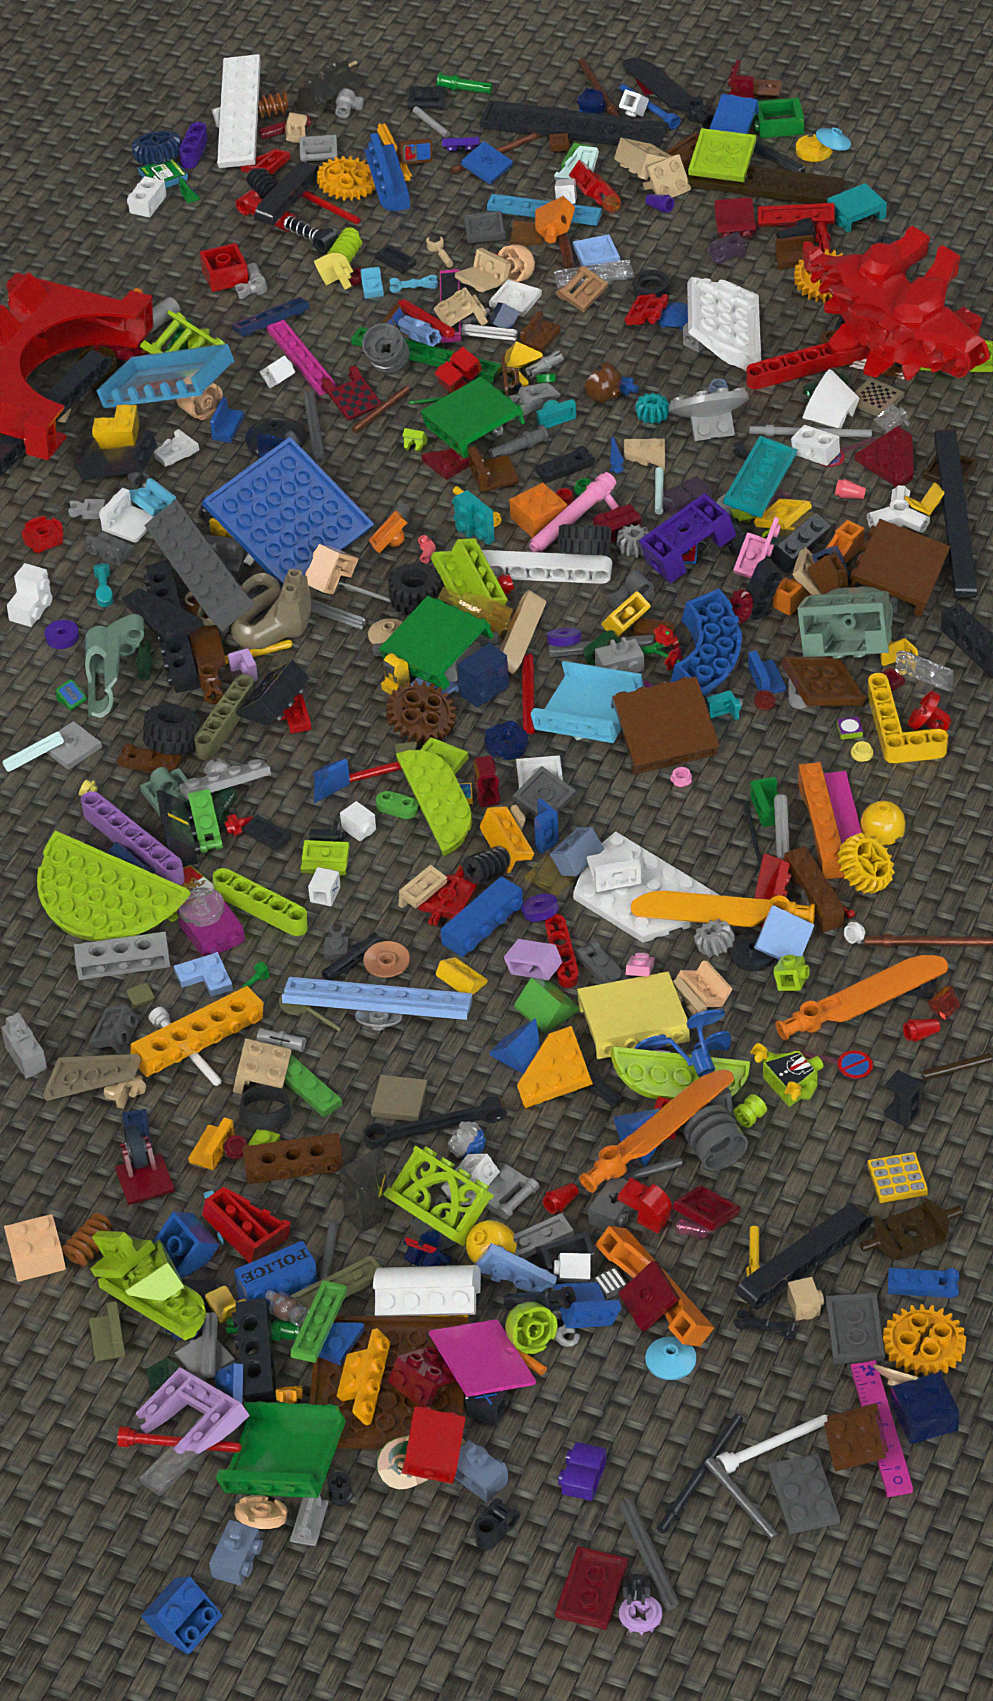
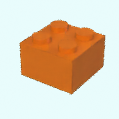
M544 483L509 499L510 518L532 538L567 507V503Z

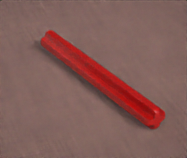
M406 299L398 301L406 314L431 324V327L439 330V334L449 339L455 336V330Z
M525 654L522 660L523 733L525 735H533L535 733L531 712L534 709V660L532 654Z

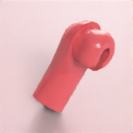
M422 535L418 538V543L423 551L420 560L423 563H428L433 552L436 551V546L431 539H428V536Z

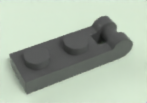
M594 939L588 942V946L584 948L579 947L574 950L579 962L600 984L630 979L601 949L597 940Z

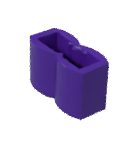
M576 1442L573 1449L568 1450L566 1469L560 1471L558 1485H561L563 1495L593 1501L607 1461L606 1448Z

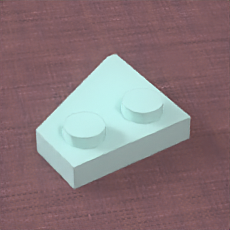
M579 146L573 156L564 163L565 167L559 173H555V180L571 179L569 173L578 160L583 161L593 172L599 153L598 148Z

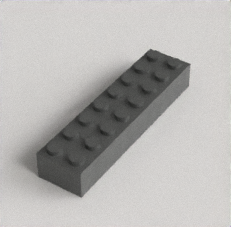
M177 499L144 525L208 617L221 631L255 605L193 518Z

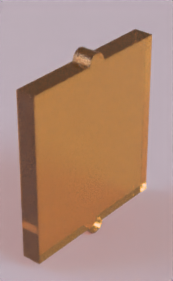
M530 220L527 222L513 221L510 245L542 246L543 237L536 231L535 222Z

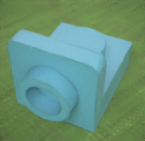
M380 268L361 269L364 298L384 296Z

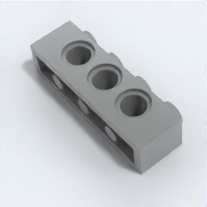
M166 932L74 944L79 980L170 967Z

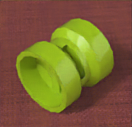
M751 1094L745 1099L744 1104H740L734 1109L733 1113L736 1120L742 1126L749 1128L756 1122V1118H761L767 1112V1106L760 1097Z

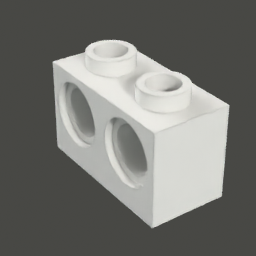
M144 176L133 192L128 195L127 204L129 205L130 213L150 218L167 196L165 181Z
M804 425L791 438L792 447L798 449L796 456L826 466L840 453L839 436Z
M468 1154L455 1170L458 1171L461 1168L472 1175L470 1178L472 1182L475 1183L478 1179L488 1186L500 1172L488 1154ZM458 1179L460 1187L466 1184ZM445 1182L441 1188L451 1200L449 1184ZM474 1191L467 1192L466 1198H471L472 1200L468 1203L462 1202V1205L472 1204L476 1197Z

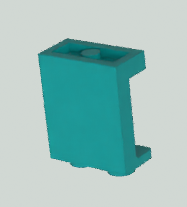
M866 183L827 198V203L835 204V222L847 233L851 232V224L872 214L879 220L886 218L887 202Z

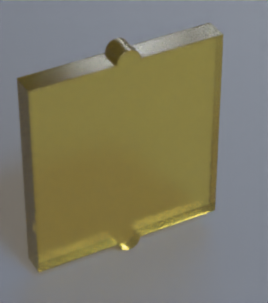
M546 855L538 864H534V868L524 876L525 880L555 896L566 886H570V882L575 878L562 875L549 855Z

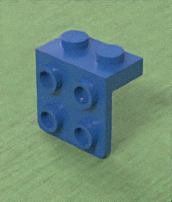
M596 1282L556 1284L554 1286V1289L570 1286L575 1292L576 1301L572 1303L570 1309L559 1307L566 1329L612 1326L622 1308L619 1300H605L600 1285Z

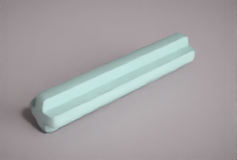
M55 732L2 761L3 765L10 772L57 747L64 740L59 732Z

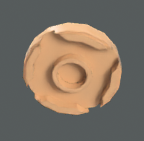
M251 1495L243 1497L239 1500V1503H236L234 1514L237 1520L247 1526L259 1529H272L285 1524L288 1510L277 1499L272 1502L268 1501L266 1496Z

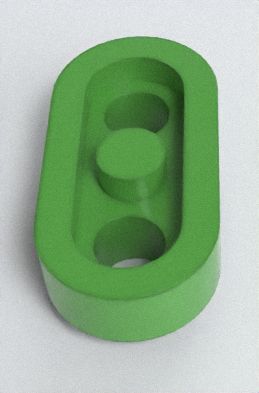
M391 791L381 792L376 797V807L382 813L403 819H411L418 814V802L412 797Z

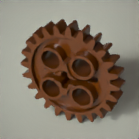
M414 680L413 686H411L407 681L405 687L399 685L397 691L393 690L388 698L385 708L387 711L386 718L390 719L388 725H395L393 732L400 731V738L405 735L408 736L407 742L415 739L417 745L420 740H423L425 744L430 737L436 740L437 738L443 740L445 735H449L455 723L456 714L454 713L456 707L452 706L453 700H447L448 693L441 694V687L435 690L434 683L428 687L425 681L422 682V685H419Z

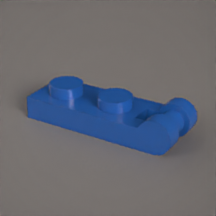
M889 1268L888 1294L954 1298L959 1294V1286L956 1284L959 1281V1271L953 1268L946 1269L945 1271Z

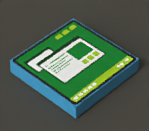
M170 159L169 162L157 163L156 165L147 164L138 168L139 174L143 178L145 176L165 181V188L178 184L179 178H183L185 181L188 180V174L175 159Z

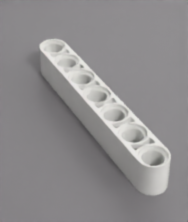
M482 550L496 578L502 574H510L512 580L603 584L607 583L611 577L612 560L607 556Z

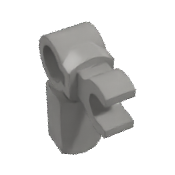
M256 263L247 265L250 281L247 284L240 283L235 285L239 299L246 298L249 294L262 295L267 292L265 278L262 277Z

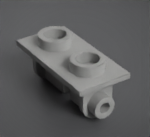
M320 1494L318 1498L303 1497L290 1542L316 1546L329 1503L327 1500H322Z

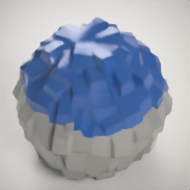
M462 1121L459 1124V1129L454 1130L453 1136L448 1141V1146L457 1158L464 1159L468 1154H481L486 1138L484 1137L483 1130L476 1122Z

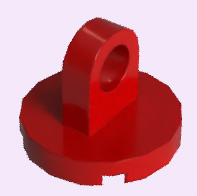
M930 691L921 699V706L918 707L919 709H914L907 723L911 729L917 730L925 724L930 729L948 730L951 718L946 712L937 707L940 694Z

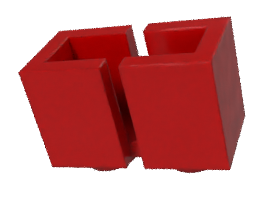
M462 346L452 354L451 361H446L440 365L434 374L438 383L452 393L467 384L462 379L463 377L471 381L483 369L479 359Z

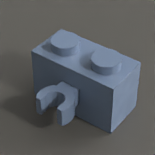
M579 827L554 849L550 856L562 876L577 877L588 865L587 856L600 854L604 847L592 827Z
M468 1440L460 1448L455 1479L488 1503L508 1484V1469L501 1460H495L491 1457L484 1447L475 1445Z
M229 1520L209 1562L212 1578L242 1585L245 1577L250 1576L253 1568L252 1561L255 1555L260 1554L263 1546L259 1528Z

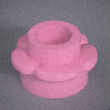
M685 767L674 769L670 777L671 782H674V785L678 787L688 786L692 782V774Z

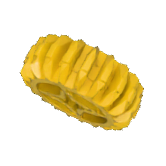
M868 833L855 834L847 838L839 847L840 851L837 853L839 857L837 863L841 865L839 871L845 874L844 879L850 881L849 886L855 885L856 891L862 890L864 894L876 893L886 888L890 881L893 880L892 875L895 872L892 867L895 864L890 861L892 856L888 855V848H884L882 841L878 842L876 836L870 837Z

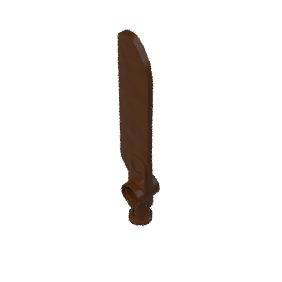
M193 596L189 602L193 603L194 606L186 604L184 610L196 616L200 604ZM205 612L203 617L209 618ZM203 625L188 636L200 681V688L205 692L204 699L209 704L215 705L223 697L218 670L225 664L226 659L218 627L216 625Z

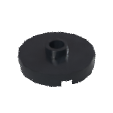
M746 932L737 936L732 942L733 947L730 948V959L742 970L749 972L764 970V967L772 965L775 960L774 957L754 948L760 934L759 932Z

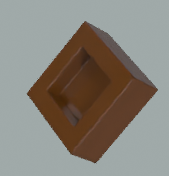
M567 133L549 135L551 152L569 150Z

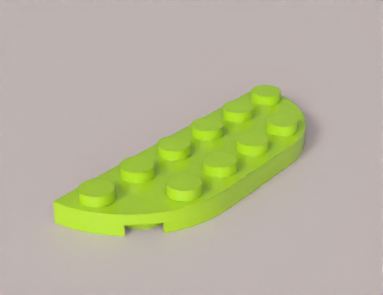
M407 750L396 753L400 767L443 857L452 853L463 844L464 838L472 826L469 803L453 770L443 758L431 752Z
M612 1047L610 1050L613 1066L622 1081L635 1092L648 1098L657 1099L658 1097L673 1099L691 1083L700 1078L697 1076L694 1066H688L687 1061L678 1053ZM711 1057L715 1071L726 1069L733 1073L734 1080L727 1086L731 1091V1097H733L741 1089L748 1077L750 1061Z
M130 1272L122 1278L102 1277L98 1279L99 1287L184 1340L193 1338L206 1319V1309L202 1297L186 1285H184V1288L181 1289L182 1292L174 1299L169 1300L167 1298L164 1301L128 1295L125 1292L124 1283L130 1279L128 1276Z

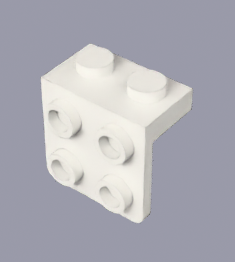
M124 488L115 494L99 512L102 531L131 542H138L148 530L144 525L153 518L145 510L131 505L130 492Z

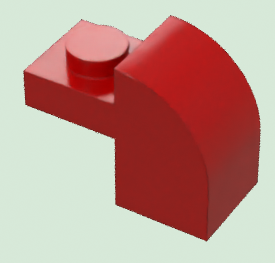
M630 1177L618 1194V1201L639 1211L637 1223L659 1234L671 1216V1201L667 1194L655 1184L648 1187Z

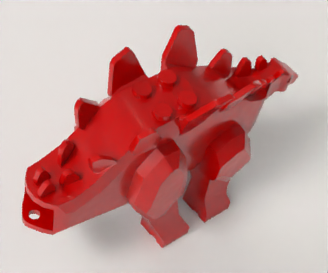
M913 225L907 228L905 235L900 240L891 244H873L863 255L850 254L834 257L824 254L820 247L814 246L809 241L803 243L802 257L806 271L812 273L810 281L816 283L821 279L822 284L819 286V293L825 294L830 292L833 296L825 302L824 312L841 314L846 322L831 337L829 347L834 353L854 349L859 344L869 347L870 352L863 368V374L874 378L892 367L895 362L902 364V372L906 381L913 379L919 373L920 367L930 368L931 372L943 371L957 378H962L973 368L982 365L990 359L988 346L985 340L979 336V328L983 318L972 313L964 306L955 312L944 306L946 292L952 279L958 274L961 258L960 255L944 245L938 247L935 261L924 277H918L912 283L906 278L907 269L927 256L928 243L930 242V236Z

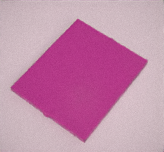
M498 1319L429 1331V1336L466 1397L536 1384L535 1378L515 1346L508 1339Z

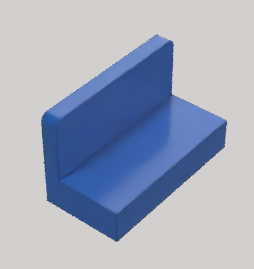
M222 397L210 421L212 440L232 443L244 419V412L228 409L227 397Z
M757 650L748 652V669L761 696L786 691V686L774 661L767 660L762 662Z
M543 799L537 800L538 816L534 818L536 850L542 854L559 844L558 813Z

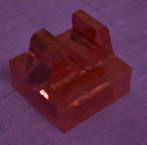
M944 986L928 1001L931 1011L936 1012L940 1019H947L961 1006L952 986Z

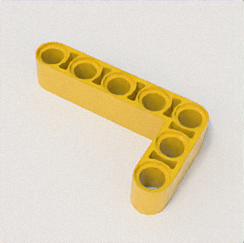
M882 673L870 675L868 678V699L884 759L889 763H903L939 759L946 756L948 747L947 732L942 729H931L902 733L887 676Z

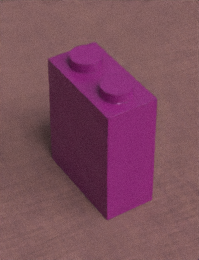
M218 892L177 910L179 926L202 957L216 952L218 954L245 942L242 924Z

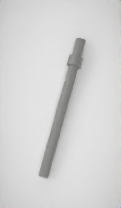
M766 425V427L750 426L749 434L766 435V437H774V435L794 436L801 428L774 427V425ZM816 428L839 437L871 438L872 430Z

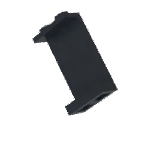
M149 429L144 431L137 445L101 450L96 439L90 438L86 441L74 466L82 480L144 471L157 447V443Z

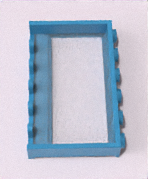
M228 344L131 357L97 390V393L104 408L201 396L203 391L206 390L205 388H208L235 361Z

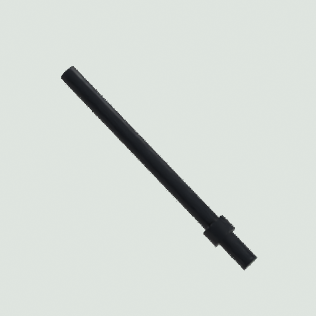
M737 1413L733 1415L675 1502H671L666 1508V1515L657 1526V1530L660 1533L665 1534L674 1520L680 1518L684 1512L683 1507L709 1471L704 1464L705 1461L710 1457L716 1460V1456L722 1452L743 1421L741 1415Z

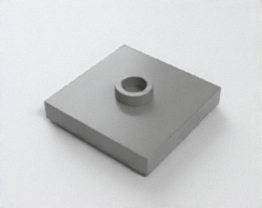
M73 721L58 731L64 742L46 753L70 770L101 749L102 744Z

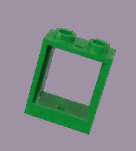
M799 98L758 101L759 112L754 115L753 120L755 131H758L760 138L804 135V116ZM792 115V118L764 120V117Z

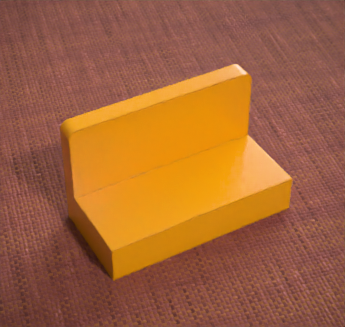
M223 1118L218 1127L208 1125L188 1158L189 1163L215 1170L225 1153V1141L230 1136L235 1135L233 1120Z

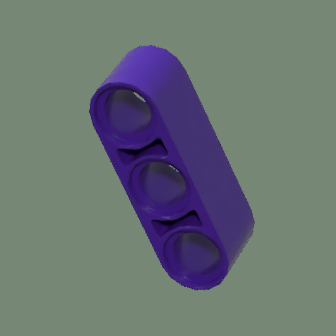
M195 122L191 124L180 145V160L183 168L191 169L196 167L208 143L205 123Z

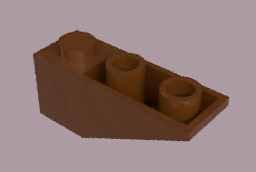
M836 552L826 555L807 568L811 579L821 591L820 594H826L834 589L848 588L847 570Z

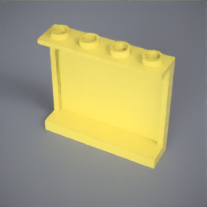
M669 971L652 974L649 977L642 976L577 989L578 1005L580 1012H584L596 1046L597 1059L611 1057L610 1050L612 1047L634 1049L642 1040L665 1034L666 1038H672L676 1044L690 1042L689 1028L686 1025L688 1020Z

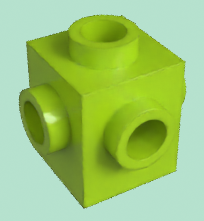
M792 954L781 956L778 964L774 967V977L778 991H799L802 989L806 979L809 978V966L805 965L804 956Z

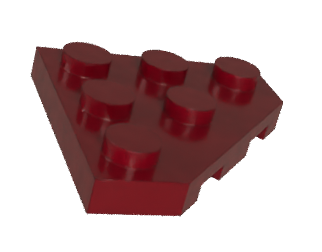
M897 426L855 453V461L893 486H904L913 480L912 435Z

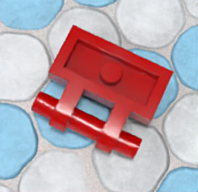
M655 294L637 296L624 319L626 324L641 325L645 323L646 319H648L649 323L655 324L661 318L662 310H665L668 306L669 296L666 294L659 298Z

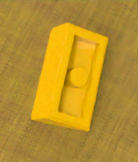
M456 957L441 960L436 971L438 978L462 993H472L473 995L488 982L484 976Z

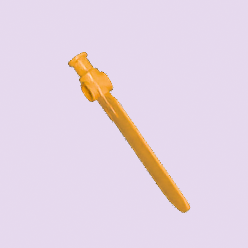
M653 891L634 899L631 903V913L637 917L709 923L710 919L715 922L720 918L722 922L726 921L731 926L754 927L766 920L771 906H776L813 924L815 904L810 906L796 905V902L789 901L784 896H775L771 900L676 891Z

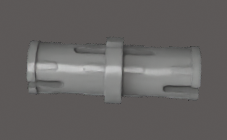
M557 350L547 357L540 358L537 363L526 368L527 376H530V379H534L537 374L549 372L552 367L564 361L563 355Z
M260 1028L257 1034V1041L282 1046L299 1052H303L306 1046L305 1037L289 1035L286 1031L275 1032Z

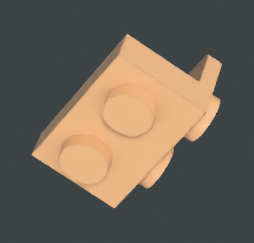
M702 961L697 971L680 970L676 977H680L704 1003L706 1008L722 1007L732 991V987L708 961Z

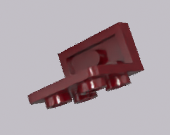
M736 60L735 65H732L731 76L728 78V87H731L728 95L754 99V76H742L741 60Z
M750 197L715 201L717 238L728 240L733 237L750 238L755 236L756 222H754L753 200Z
M425 1347L397 1356L388 1379V1383L416 1405L430 1408L438 1388L457 1381L442 1355L439 1354L437 1349L432 1347Z

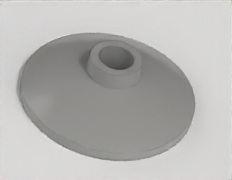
M357 1010L355 1019L363 1025L372 1027L373 1030L381 1031L386 1027L398 1024L402 1020V1014Z

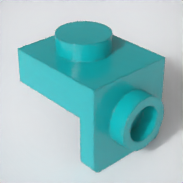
M731 690L706 698V707L710 719L730 713L734 720L739 719L741 703L738 698L734 697Z

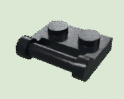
M411 86L407 101L408 110H413L416 106L419 108L445 110L447 87Z

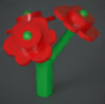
M660 624L653 630L656 635V642L653 645L640 648L644 655L656 653L665 657L667 670L671 671L672 669L674 670L675 664L682 661L681 648H679L680 640L676 635L673 636L671 629ZM668 646L672 647L669 654L660 650Z

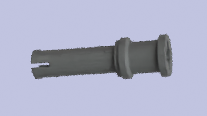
M541 424L537 429L530 432L525 431L520 437L489 449V456L492 459L510 455L524 448L531 449L539 442L549 441L548 432Z

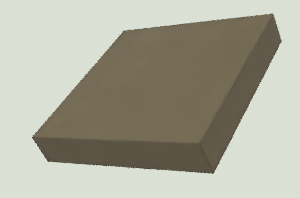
M380 1075L371 1109V1117L405 1121L419 1120L428 1086L427 1080Z

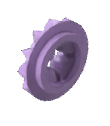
M645 1597V1605H641L640 1601H632L631 1605H627L626 1599L619 1609L622 1627L628 1628L630 1633L635 1631L641 1635L647 1631L653 1632L657 1625L660 1626L662 1618L660 1604L652 1597ZM636 1610L641 1614L646 1613V1621L642 1620L640 1617L636 1618Z

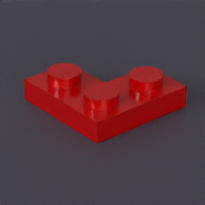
M303 694L295 696V702L283 711L284 716L280 719L287 720L290 734L312 730Z

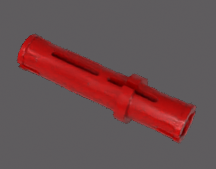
M823 221L817 222L815 224L816 243L823 253H825L826 249H828L829 253H832L830 247L831 236L828 233L827 224Z

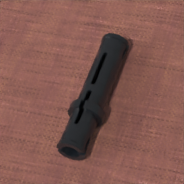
M373 932L362 942L355 943L350 951L321 971L323 978L333 981L361 959L363 960L368 948L376 943L383 942L381 937Z

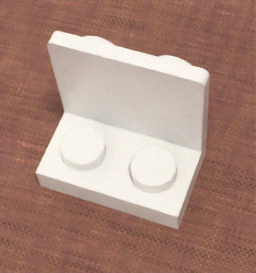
M631 849L587 856V863L596 892L641 884V864L639 859H634Z

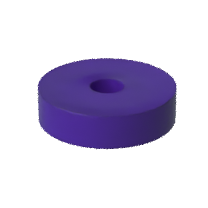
M69 620L54 621L46 627L44 632L46 643L55 649L72 647L79 640L78 627Z
M559 628L547 633V643L552 646H569L577 644L582 640L581 631L576 628Z
M539 894L527 899L522 904L521 910L527 921L538 922L555 915L559 910V905L554 895Z

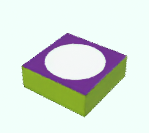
M859 717L837 719V728L841 740L863 737Z

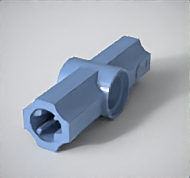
M407 315L399 319L398 326L400 331L407 334L408 338L433 347L440 343L441 336L439 330L431 327V324Z

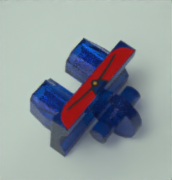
M429 1229L426 1233H422L420 1236L422 1242L405 1236L403 1244L408 1249L403 1259L418 1266L423 1255H425L421 1266H439L441 1261L449 1263L451 1256L441 1253L437 1248L443 1244L439 1231Z

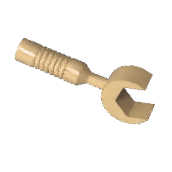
M440 236L441 240L434 243L429 241L428 237L426 240L427 249L432 252L438 251V255L448 268L452 267L453 261L445 250H442L444 247L443 238Z

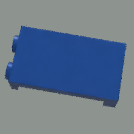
M722 94L710 129L748 134L754 115L759 112L758 100Z

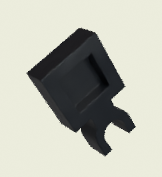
M642 1574L624 1576L623 1597H627V1605H631L632 1601H640L641 1605H645V1597L650 1598V1577H645Z

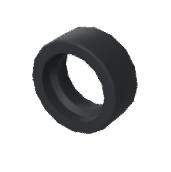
M659 270L639 272L633 278L634 297L655 294L659 298L663 294L669 295V277ZM652 284L660 286L655 289L643 288L645 285Z

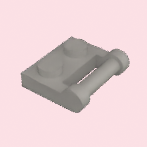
M336 135L299 137L301 161L306 163L307 161L328 159L334 161L335 157L338 158Z
M505 1164L489 1185L490 1187L487 1191L493 1194L494 1197L492 1200H489L486 1208L507 1220L513 1215V1210L531 1193L534 1194L540 1186L535 1179L527 1178ZM519 1187H522L506 1204H503Z

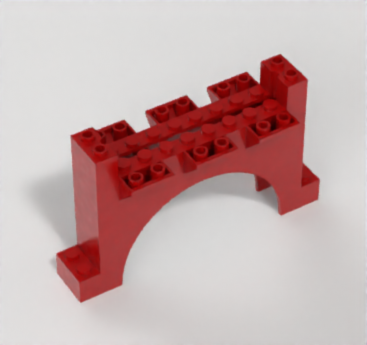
M16 272L6 285L9 310L0 304V433L23 439L27 455L49 460L66 439V434L56 431L55 421L65 408L64 405L53 402L34 391L27 384V377L42 362L67 350L100 344L137 349L154 328L152 295L130 290L126 297L118 300L39 279L28 272L26 275Z

